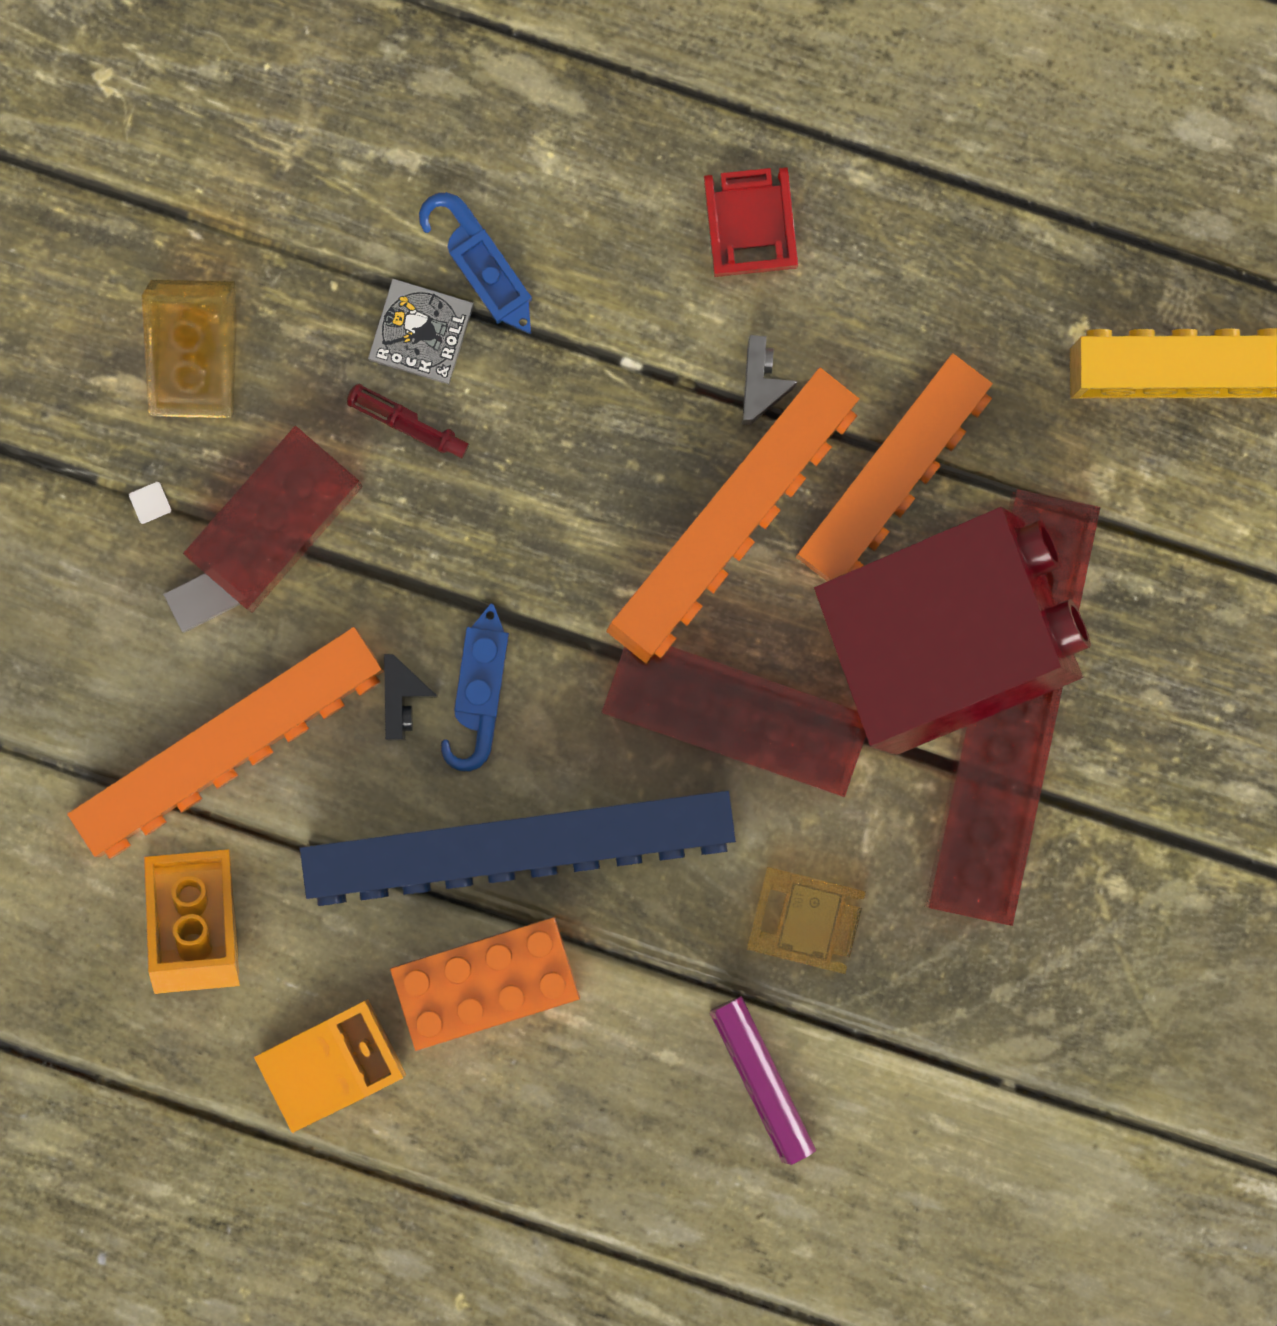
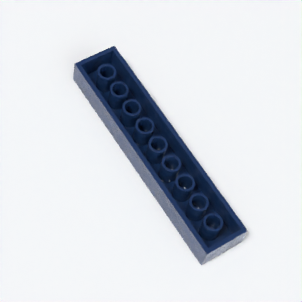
M729 791L300 847L306 899L317 898L318 906L347 902L346 894L360 892V900L388 897V888L402 887L403 895L431 891V883L445 881L446 889L472 886L474 885L473 877L488 875L489 883L516 880L515 871L529 869L531 870V878L558 874L557 866L573 864L574 872L600 869L599 860L616 858L617 866L642 863V854L658 852L660 861L684 858V849L700 847L701 855L728 852L727 843L736 842L730 794Z

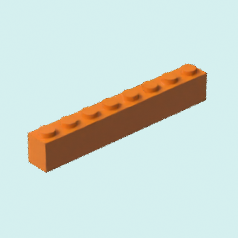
M820 367L617 614L606 632L645 663L654 654L662 658L677 639L671 632L680 621L688 626L703 607L697 600L706 589L714 594L727 578L729 573L723 569L732 557L740 562L755 543L749 537L758 525L766 530L781 511L775 505L784 493L792 498L807 479L801 472L809 462L817 467L832 448L827 443V440L835 430L843 435L858 415L852 409L860 398Z
M353 627L87 800L67 815L94 857H101L106 854L109 859H112L131 846L127 839L141 830L147 836L166 824L167 821L163 816L176 807L182 813L200 802L203 798L199 792L212 784H214L216 789H219L238 776L235 769L248 760L254 766L274 753L270 747L284 737L289 743L307 732L309 727L306 723L317 715L321 714L323 719H326L345 706L342 699L356 691L361 696L381 683L377 676L382 674L384 670L359 631Z

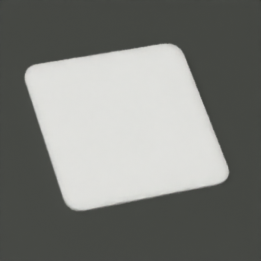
M159 482L129 494L141 524L171 512L170 505Z

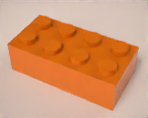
M555 916L410 961L390 969L415 1051L580 1000L578 988Z

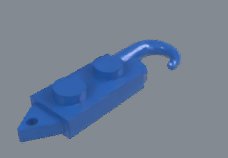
M448 192L436 193L428 197L422 204L419 212V223L425 233L431 231L429 215L433 209L439 206L448 208L460 224L449 238L447 247L450 256L497 323L502 321L530 334L529 302L532 301V297L469 207L457 195ZM522 319L527 321L525 326L519 324Z
M492 603L474 625L466 629L454 708L455 717L460 724L468 729L477 731L474 752L468 758H457L450 750L449 741L444 739L441 742V753L444 761L451 768L458 771L471 772L480 768L488 760L492 750L509 633L504 632ZM488 612L494 613L493 619H487L486 615Z

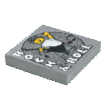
M392 279L368 360L450 385L474 304Z

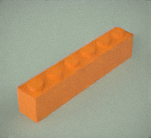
M952 353L799 551L796 558L826 581L864 566V564L858 561L859 557L867 547L875 552L890 532L883 527L893 513L901 518L912 504L915 497L909 492L919 480L926 485L941 466L935 459L942 449L946 447L952 451L967 432L960 426L971 413L978 418L992 400V397L986 394V392L993 383Z

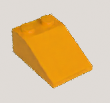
M229 849L144 857L148 972L154 994L240 986Z

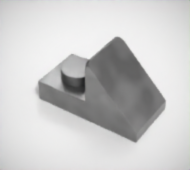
M749 336L742 420L744 425L754 423L792 391L797 384V381L764 378V373L772 374L774 348H766L767 336Z

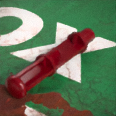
M362 384L354 385L347 396V405L349 407H353L383 422L389 427L436 449L440 453L449 452L462 459L469 447V443L455 437L453 430L447 429L444 432H440L418 421L417 413L364 387ZM364 390V391H366V392H368V393H370V394H372V395H374V396L380 398L381 400H383V401H385V402H387V403L393 405L394 407L392 408V407H390V406H388V405H386V404H384V403H382V402H380V401L374 399L373 397H371V396H369V395L363 393L362 391ZM355 403H358V404H360V405H362V406H364V407H366V408H368V409H370V410H372V411H374V412H376V413H378V414H380V415L386 417L387 420H385V419H383V418H381V417H379V416H377V415H375V414H373V413H371V412H369V411H367V410H365V409H363V408H361V407L355 405Z

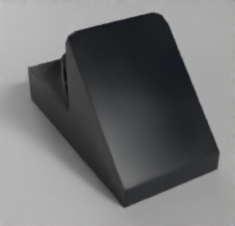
M384 654L385 739L388 741L405 740V731H413L412 706H405V698H437L438 696L395 655Z

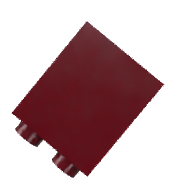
M1001 506L814 587L870 747L898 755L1083 678L1075 653L1090 648L1089 634L1079 610L1071 599L1055 604L1045 574L1060 568L1061 563L1055 543L1041 520L1026 525L1024 520Z

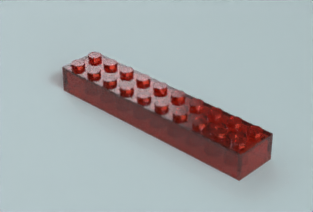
M1017 489L1011 494L1008 511L1024 520L1026 525L1041 520L1047 527L1059 554L1061 567L1045 574L1055 604L1071 599L1079 610L1101 507ZM1063 687L962 728L924 907L1013 926Z

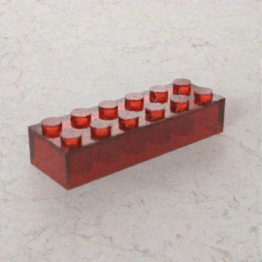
M624 646L601 712L602 715L841 798H844L866 737L860 716L856 710L672 646L662 658L654 654L647 663L643 662Z

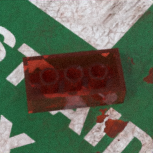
M295 425L183 554L243 607L253 613L363 486L355 476Z

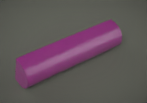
M742 996L710 1010L711 1013L709 1014L781 1162L793 1165L816 1152V1148Z

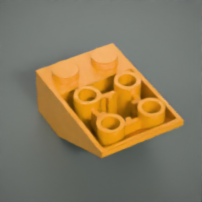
M369 999L254 1057L292 1133L403 1079L407 1075Z

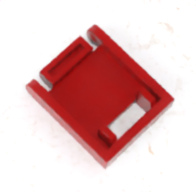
M788 167L779 168L778 180L780 185L772 186L771 168L720 173L722 190L720 192H714L713 176H704L714 277L798 268ZM774 246L775 259L735 263L734 250Z

